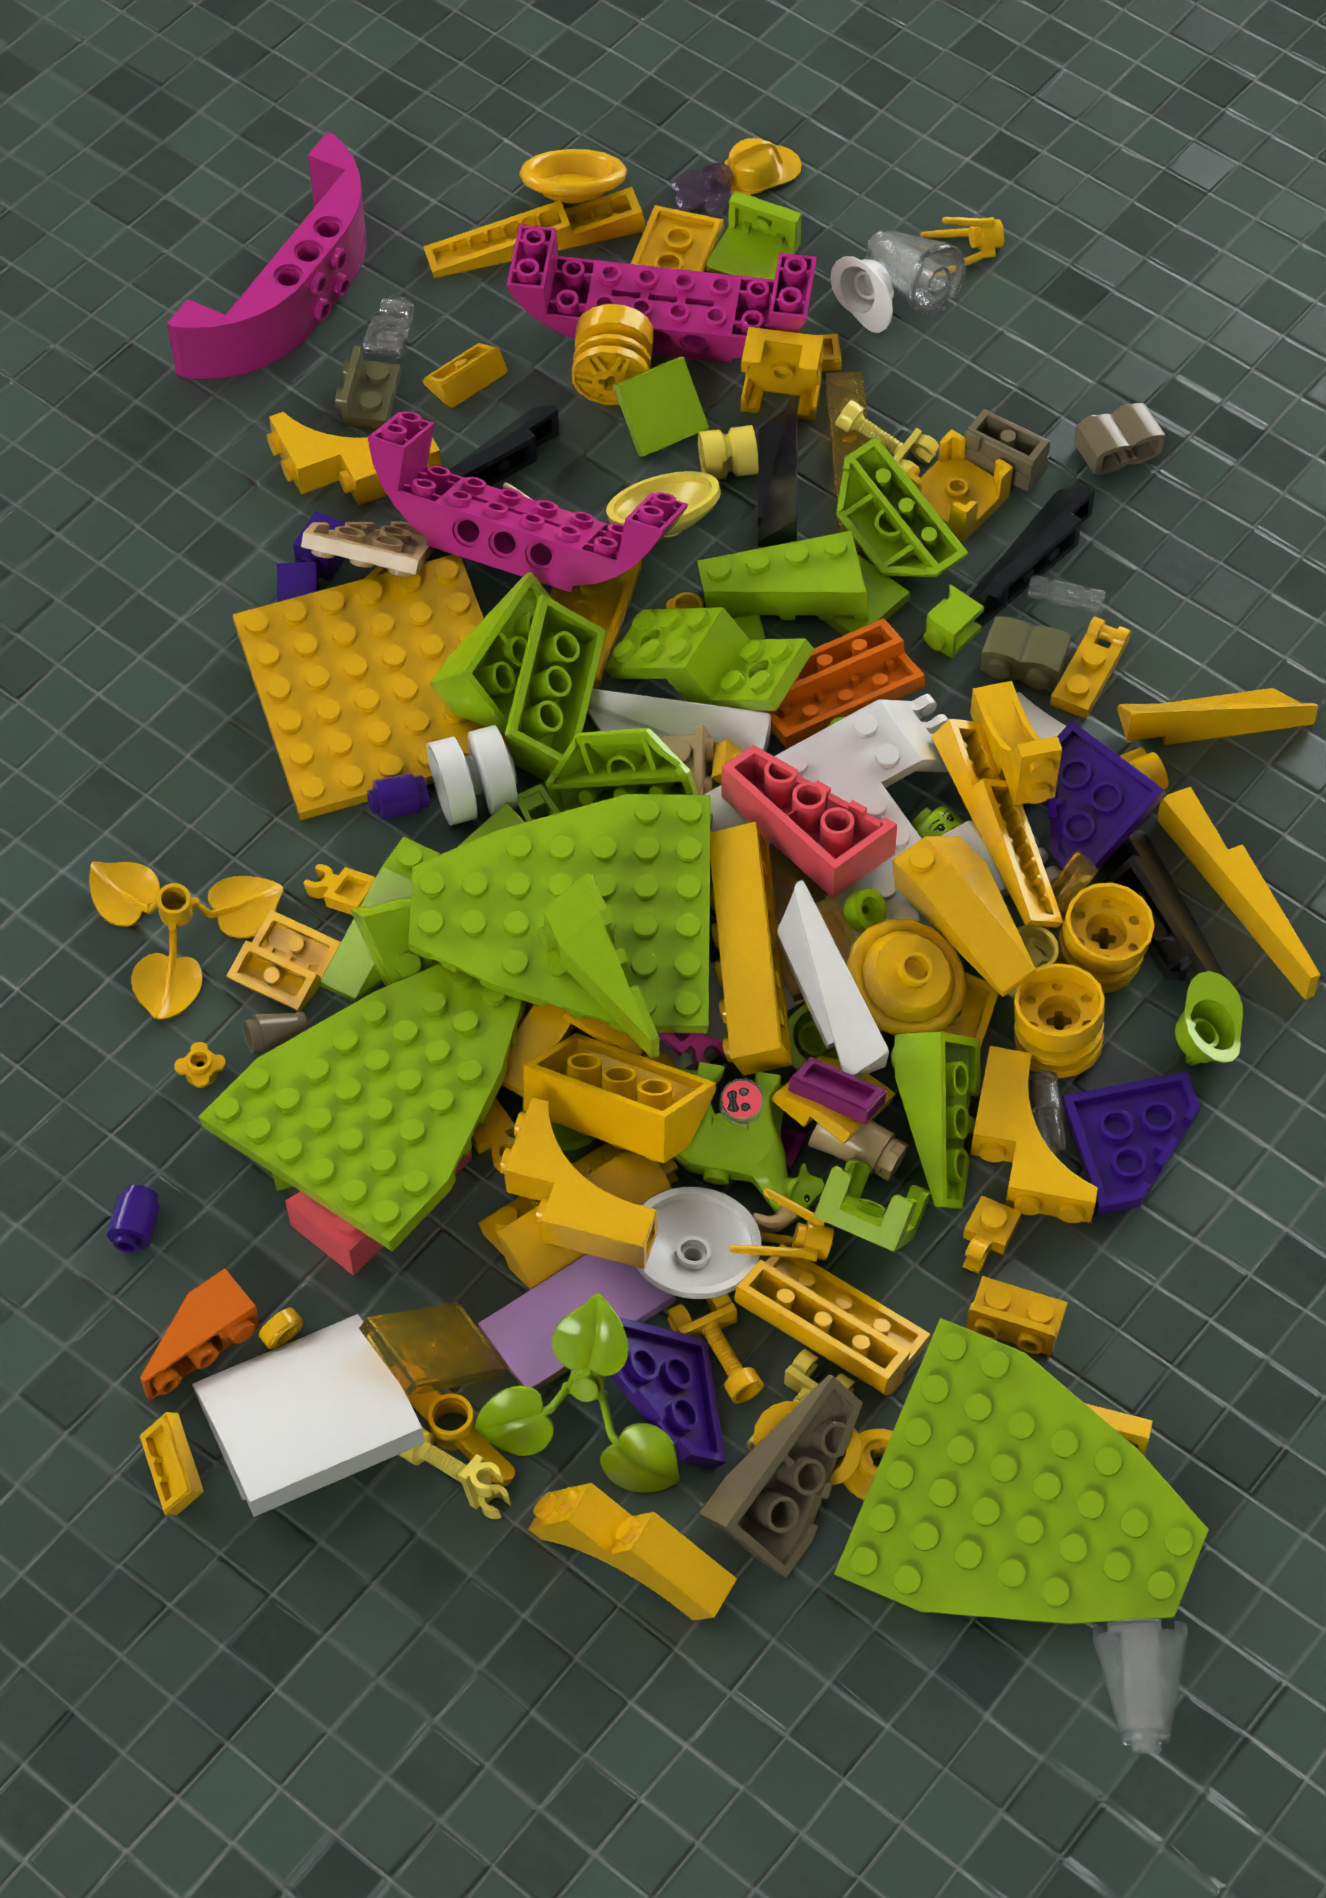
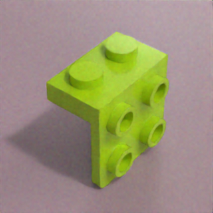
M734 191L729 199L728 228L707 260V271L709 273L775 280L779 253L795 254L801 245L802 213Z

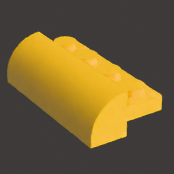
M608 1142L572 1163L586 1179L597 1187L620 1199L638 1205H643L655 1195L672 1189L667 1176L658 1162L650 1161L645 1156L626 1149L615 1148ZM520 1196L478 1223L483 1236L505 1256L509 1269L531 1290L586 1254L543 1243L541 1225L536 1223V1214L540 1201Z
M770 1256L766 1262L760 1259L736 1286L734 1300L737 1304L886 1396L892 1394L901 1385L904 1373L928 1345L931 1335L810 1260L802 1258Z

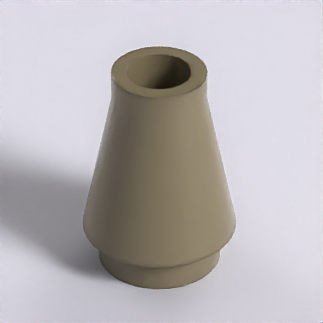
M303 1011L297 1013L253 1014L252 1019L243 1021L244 1037L250 1053L260 1052L262 1055L309 1029Z

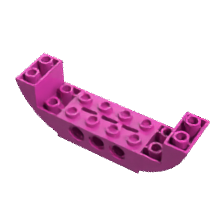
M519 224L506 287L516 302L531 316L545 326L567 337L575 339L578 320L583 313L592 307L605 304L625 305L637 309L648 317L654 327L652 355L732 363V359L742 358L748 327L799 332L807 321L817 257L779 253L775 280L558 256L556 228Z
M398 412L368 436L372 463L383 489L392 504L407 522L427 538V546L522 577L526 573L532 572L540 583L571 593L578 585L596 584L617 577L634 567L675 526L688 506L686 503L677 501L671 494L651 492L627 516L624 525L618 523L607 524L595 520L592 515L585 512L573 513L560 509L557 504L551 501H535L523 497L519 491L513 489H498L486 485V482L479 478H464L451 474L449 469L442 466H427L434 423L423 420L417 413Z

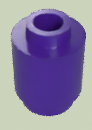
M412 773L373 780V789L367 790L370 811L372 814L378 813L381 820L419 813L420 808L429 806L428 789L423 775L413 776Z
M128 1185L124 1188V1192L118 1195L107 1231V1237L113 1242V1246L116 1249L125 1253H137L139 1250L149 1247L160 1210V1205L157 1202L158 1194L154 1190L142 1185Z

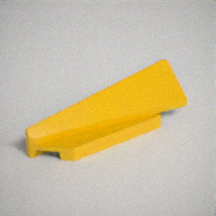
M1274 688L1160 704H1120L1117 710L1126 741L1162 737L1164 745L1314 725L1318 705L1315 703H1300Z

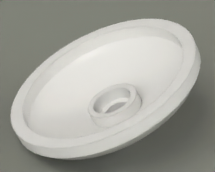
M680 1187L659 1193L642 1205L657 1209L658 1233L645 1269L636 1268L647 1281L666 1293L689 1299L719 1297L734 1291L736 1286L759 1262L760 1256L735 1254L729 1251L731 1245H762L760 1231L753 1216L742 1204L724 1193L702 1187Z

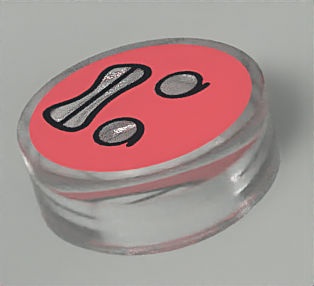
M735 1079L729 1082L721 1092L719 1102L721 1113L731 1123L737 1125L750 1124L762 1112L764 1095L760 1087L753 1081Z

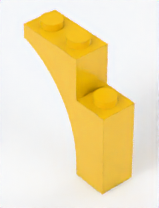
M284 412L269 416L271 433L267 434L269 447L274 456L280 454L282 470L287 481H294L301 494L340 481L343 491L345 493L351 492L358 506L387 495L372 463L368 437H341L322 433L298 423ZM433 437L427 464L429 467L441 466L440 449Z
M1012 681L973 688L970 708L971 717L974 722H981L999 777L1007 782L1014 805L1038 804L1047 799L1055 798L1062 755V747L1058 736L1041 739L1037 735L1024 713Z
M990 1046L970 1155L979 1156L988 1162H1012L1006 1206L1021 1211L1023 1215L1042 1214L1058 1217L1067 1223H1091L1098 1187L1086 1182L1060 1162L1049 1149L1036 1126L1031 1111L1028 1086L1033 1053Z
M532 1097L526 1113L520 1112L516 1119L514 1127V1137L516 1139L512 1149L506 1148L501 1158L500 1174L505 1176L507 1193L540 1201L536 1214V1223L541 1225L543 1243L645 1269L658 1233L657 1209L620 1199L586 1179L569 1162L556 1141L551 1127L549 1101Z
M592 1483L547 1492L541 1497L533 1510V1514L536 1517L528 1530L539 1539L579 1550L619 1569L659 1594L693 1621L715 1618L737 1580L735 1576L658 1514L650 1512L632 1516Z

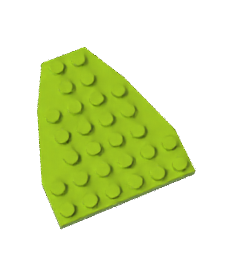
M624 794L497 830L413 866L409 950L423 958L435 959L441 963L442 967L455 973L460 970L480 980V985L495 992L542 1007L550 1004L570 1011V1016L583 1020L585 1016L609 1023L610 1029L625 1032L560 964L555 951L548 952L539 932V928L544 926L543 909L582 875L591 872L613 921L610 924L615 939L613 947L614 949L623 947L628 958L627 963L632 976V980L628 981L629 987L636 984L640 988L657 1033H708L711 795Z
M441 963L372 992L258 1057L198 1118L203 1128L393 1252L451 1191L456 1181L454 1172L462 1156L467 1157L471 1150V1137L477 1124H483L504 1081L508 1068L506 1063L510 1045H515L518 1035L517 1024L523 1018L527 1002L490 990L480 985L479 979L460 970L455 973L442 967Z
M940 1318L834 1575L921 1613L990 1617L1066 1625L1143 1619H1170L1175 1617L1209 1529L1134 1445L1028 1354Z

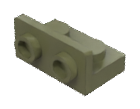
M362 346L353 347L351 359H345L343 364L342 378L344 385L337 388L335 395V409L341 410L343 426L377 430L390 419L401 377L400 364L363 360Z

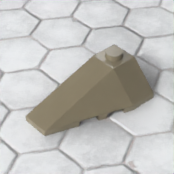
M828 1375L726 1475L699 1515L731 1542L780 1576L787 1578L814 1539L818 1525L814 1524L822 1499H828L833 1484L828 1482L837 1458L843 1456L846 1451L863 1402L834 1376Z

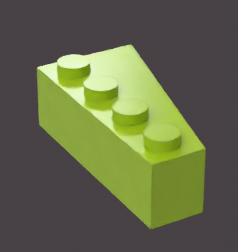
M852 530L697 560L705 607H724L732 618L759 614V616L776 615L780 617V620H795L796 615H818L819 620L835 619V616H854L855 620H869L866 589Z
M411 898L387 901L385 904L372 907L364 906L350 909L382 982L386 986L440 964L435 959L423 958L409 950Z

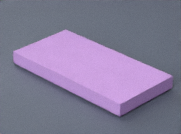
M586 1254L478 1323L481 1333L520 1386L533 1387L538 1391L571 1370L562 1365L555 1356L552 1349V1336L557 1324L566 1315L582 1306L594 1294L600 1293L612 1306L618 1317L641 1323L676 1302V1296L652 1285L640 1274L635 1266Z

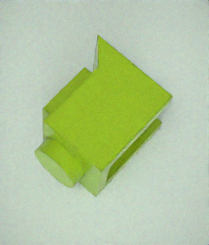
M949 584L948 599L944 598L927 614L926 629L923 635L926 644L931 649L940 651L951 659L954 658L981 632L982 626L974 620L984 612V606Z

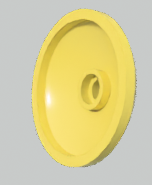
M696 471L668 473L645 479L622 490L609 502L606 512L610 524L618 523L624 525L627 516L651 492L671 494L677 501L686 503L688 506L675 526L664 536L668 538L676 536L692 527L707 515L720 498L721 490L718 480L707 473Z

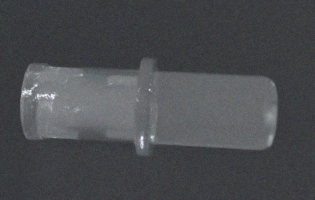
M1042 1070L1032 1074V1078H1030L1035 1105L1032 1109L1034 1120L1037 1121L1038 1130L1042 1138L1055 1155L1056 1153L1063 1152L1066 1148L1062 1119L1066 1114V1109L1060 1103L1057 1074L1053 1071Z

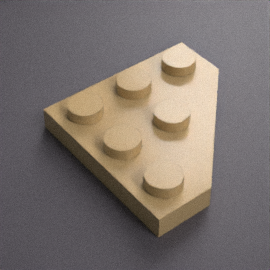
M404 521L391 522L390 526H382L381 529H375L376 524L373 522H345V526H338L335 530H329L330 525L326 522H312L303 532L301 543L302 548L311 549V553L315 556L334 558L336 555L350 559L349 562L359 567L368 568L377 565L388 568L389 573L401 577H408L411 574L416 575L436 549L427 546V538L408 522Z

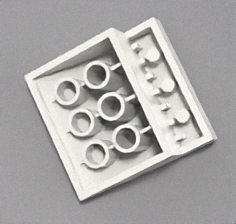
M358 1314L192 1384L242 1500L246 1499L253 1517L425 1443L422 1426L396 1374L376 1339Z

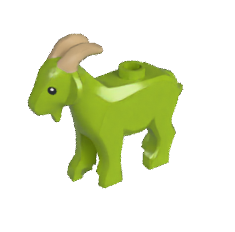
M699 1062L697 1071L686 1070L681 1067H677V1069L717 1084L724 1076L725 1066ZM756 1072L754 1085L759 1089L762 1097L761 1107L758 1112L746 1119L736 1118L726 1113L715 1114L710 1102L690 1146L674 1156L673 1159L678 1161L688 1172L703 1175V1180L707 1183L727 1185L729 1184V1179L751 1182L761 1192L770 1208L775 1212V1215L770 1216L758 1213L753 1214L759 1231L778 1233L793 1224L800 1216L764 1196V1189L769 1188L809 1209L822 1194L825 1184L821 1178L808 1173L806 1163L801 1164L797 1177L788 1178L785 1151L781 1140V1124L784 1110L771 1100L773 1095L784 1085H780V1075Z

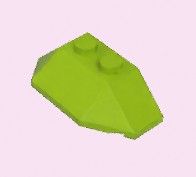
M877 436L845 457L836 517L847 531L852 530L853 539L881 575L938 577L968 556V551Z
M650 728L578 733L545 782L548 794L560 812L624 794L698 795L691 770Z

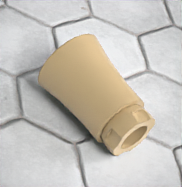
M873 1120L867 1123L845 1144L817 1123L808 1144L811 1148L831 1154L846 1162L851 1158H855L871 1166L870 1175L875 1173L886 1181L892 1179L909 1147L904 1141L895 1138V1133Z

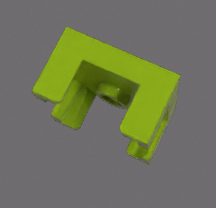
M851 1158L847 1161L844 1171L843 1168L838 1166L833 1167L813 1217L893 1252L914 1240L931 1197L929 1190L918 1185H912L906 1198L894 1195L886 1209L874 1201L860 1198L871 1172L869 1164Z

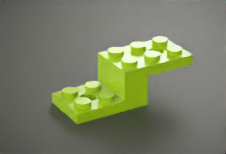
M724 607L643 609L633 619L632 626L622 642L614 648L613 655L604 669L612 679H667L684 701L752 711H776L815 649L807 639H749Z

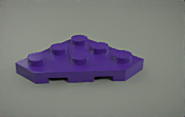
M1071 721L1058 735L1062 747L1055 798L1048 799L1051 831L1050 850L1053 862L1084 886L1166 797V793L1162 787L1074 721Z
M1187 1071L1063 1096L1062 1107L1088 1183L1098 1187L1095 1203L1098 1215L1140 1207L1194 1123L1200 1106Z
M619 1317L628 1340V1356L619 1372L610 1377L649 1424L662 1429L670 1437L677 1452V1459L680 1462L710 1469H716L726 1463L707 1340Z

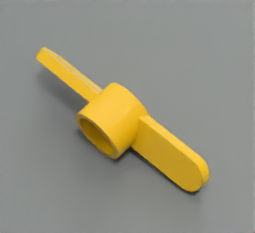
M398 1364L392 1368L410 1404L428 1421L430 1432L435 1435L436 1445L446 1450L459 1449L470 1461L478 1454L484 1458L485 1462H492L499 1467L504 1484L496 1480L494 1476H490L494 1484L506 1486L512 1482L515 1476L514 1467L475 1430L473 1409L465 1397L454 1393L440 1394L411 1365ZM448 1413H458L467 1419L461 1428L453 1431L440 1429L436 1425L438 1419Z

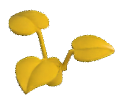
M92 862L89 871L91 897L96 910L105 921L119 927H131L140 920L143 912L153 914L158 909L160 919L168 926L169 957L161 953L149 954L136 964L131 976L132 990L136 999L154 1019L158 1020L170 1019L183 1013L194 1003L202 988L203 977L199 963L191 957L177 958V928L186 925L191 920L193 910L196 909L209 919L218 917L219 928L227 936L237 939H249L255 937L269 910L271 909L276 912L283 895V886L272 880L253 876L228 877L214 884L209 890L208 902L213 909L210 910L201 904L197 897L191 898L188 889L181 884L170 883L160 889L156 874L150 868L139 863Z

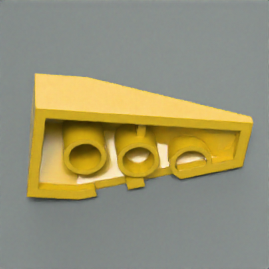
M925 836L892 860L895 888L1002 997L1036 973L1034 964L987 863L960 836Z

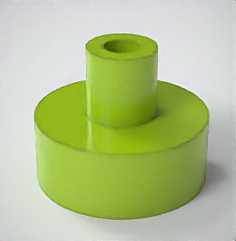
M867 888L851 892L845 900L842 913L844 919L853 930L864 932L865 929L886 920L887 906L883 896L877 890Z

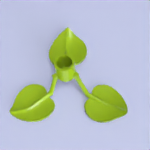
M600 1293L594 1294L582 1306L566 1315L554 1330L552 1336L553 1352L562 1365L571 1369L568 1382L562 1384L561 1390L547 1406L543 1407L542 1397L536 1389L527 1386H513L494 1395L482 1407L476 1419L475 1430L489 1443L509 1454L528 1456L542 1451L551 1441L554 1434V1424L547 1415L553 1413L568 1394L582 1402H590L597 1399L600 1403L607 1437L613 1443L602 1452L600 1464L606 1476L614 1484L629 1491L649 1493L672 1487L681 1478L674 1443L662 1429L652 1424L636 1423L627 1426L622 1431L620 1437L615 1432L608 1404L609 1393L604 1389L606 1376L616 1374L624 1366L628 1356V1340L618 1315Z

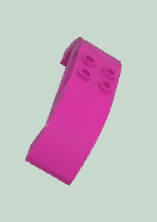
M327 132L308 154L314 209L228 313L224 315L187 299L168 321L167 328L176 375L192 379L226 378L266 367L298 347L321 321L327 319L331 308L337 300L347 294L364 260L367 236L360 173L353 156L344 143L334 134Z

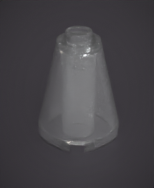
M882 229L870 238L867 245V258L881 263L887 269L893 288L918 313L928 316L939 313L945 309L941 305L949 297L954 300L959 294L967 269L966 261L961 258L960 253L962 252L959 248L952 244L890 229Z
M1161 1619L1120 1620L1107 1622L1108 1632H1104L1098 1625L1093 1626L1092 1639L1122 1744L1132 1745V1753L1134 1754L1160 1753L1161 1744L1169 1743L1171 1739L1188 1636L1187 1624L1174 1621V1630L1162 1629Z

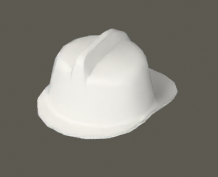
M845 256L837 260L832 267L830 277L832 290L837 300L869 331L880 333L886 330L892 320V299L894 295L891 277L887 269L881 263L870 259L860 260L853 256Z

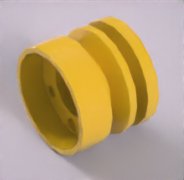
M618 304L592 307L581 315L576 324L575 352L573 353L571 371L572 384L578 393L590 401L603 405H620L613 385L651 369L654 327L648 317L637 309Z
M1098 883L1080 890L1069 904L1057 939L1059 945L1057 963L1074 965L1089 972L1100 983L1103 993H1112L1128 986L1138 974L1144 955L1151 942L1155 927L1151 909L1143 897L1129 887L1115 883Z
M1057 963L1037 968L1033 976L1016 988L1014 999V1045L1016 1051L1033 1053L1030 1070L1046 1077L1066 1078L1079 1075L1094 1065L1101 1055L1104 1041L1105 997L1100 983L1089 972L1077 966Z

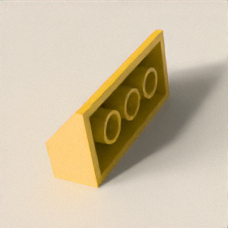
M574 1033L523 1065L524 1111H527L532 1097L549 1101L551 1123L563 1125L576 1130L581 1135L595 1137L610 1143L615 1148L626 1149L645 1156L650 1161L663 1164L690 1146L716 1091V1083L579 1033Z

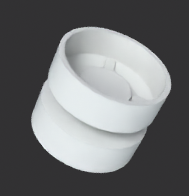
M496 725L468 732L467 745L469 755L464 756L462 748L454 736L427 743V756L433 783L443 814L450 826L477 819L476 795L481 796L490 814H494L506 802L512 808L518 807L515 765L510 750L504 744Z

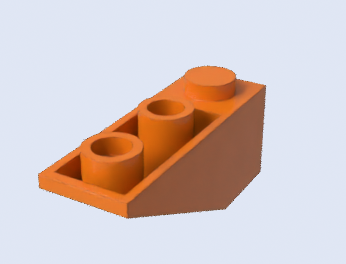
M225 1268L190 1291L184 1299L140 1376L145 1395L149 1401L158 1395H166L179 1386L183 1378L196 1369H204L210 1366L217 1359L219 1353L234 1343L240 1344L253 1335L255 1329L260 1326L256 1305Z

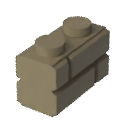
M986 409L980 412L965 433L967 440L965 459L994 475L995 461L997 459L1005 461L1013 466L1011 484L1027 492L1031 491L1048 467L1050 440Z

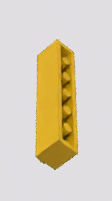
M755 821L710 832V874H712L713 886H710V905L713 911H716L717 923L712 924L711 930L714 943L720 951V961L715 962V970L718 982L723 986L724 998L719 1000V1010L724 1024H727L728 1037L723 1038V1049L729 1063L733 1062L743 1076L793 1065L780 945L776 939L778 925L769 842Z

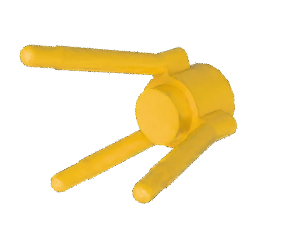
M943 217V224L970 226V228L934 230L920 233L922 239L969 236L971 247L973 249L978 248L980 251L929 274L928 280L930 281L946 276L982 259L996 257L995 249L1003 248L1005 241L1003 225L999 219H994V217L982 219Z
M766 1188L763 1191L764 1196L806 1219L807 1222L806 1224L798 1222L793 1237L760 1231L761 1241L792 1246V1248L759 1245H731L729 1247V1251L735 1254L802 1258L814 1262L817 1259L826 1261L833 1240L834 1227L824 1225V1221L813 1217L815 1212H811L785 1196Z

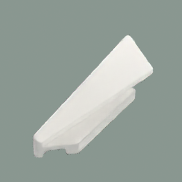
M592 689L587 714L597 727V731L650 728L662 740V736L695 734V726L704 725L712 738H716L717 743L728 739L743 752L752 745L767 752L770 743L771 715L766 712Z
M801 880L795 885L792 897L778 927L776 939L827 1050L835 1047L841 1070L859 1078L884 1068L889 1056V1050L807 886Z

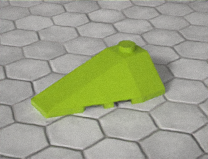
M532 572L526 573L448 656L430 683L454 714L485 727L496 725L502 734H505L538 597L545 595L552 599Z
M403 837L381 867L360 907H372L385 904L387 901L411 898L412 867L440 854ZM353 919L320 980V986L355 1003L383 982L356 921Z
M591 872L582 875L543 909L544 926L539 928L543 944L548 952L555 951L560 964L650 1058L659 1056V1036L640 988L636 984L630 987L628 981L632 980L624 948L614 949L613 947L615 939L610 926L613 921Z

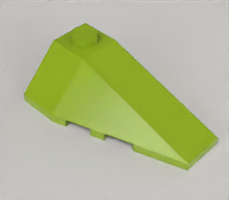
M946 1032L895 1034V1046L891 1052V1062L895 1069V1080L934 1205L939 1208L963 1209L969 1168V1157L963 1148L968 1133L974 1132L975 1119L969 1116L968 1113L971 1096H979L980 1039Z

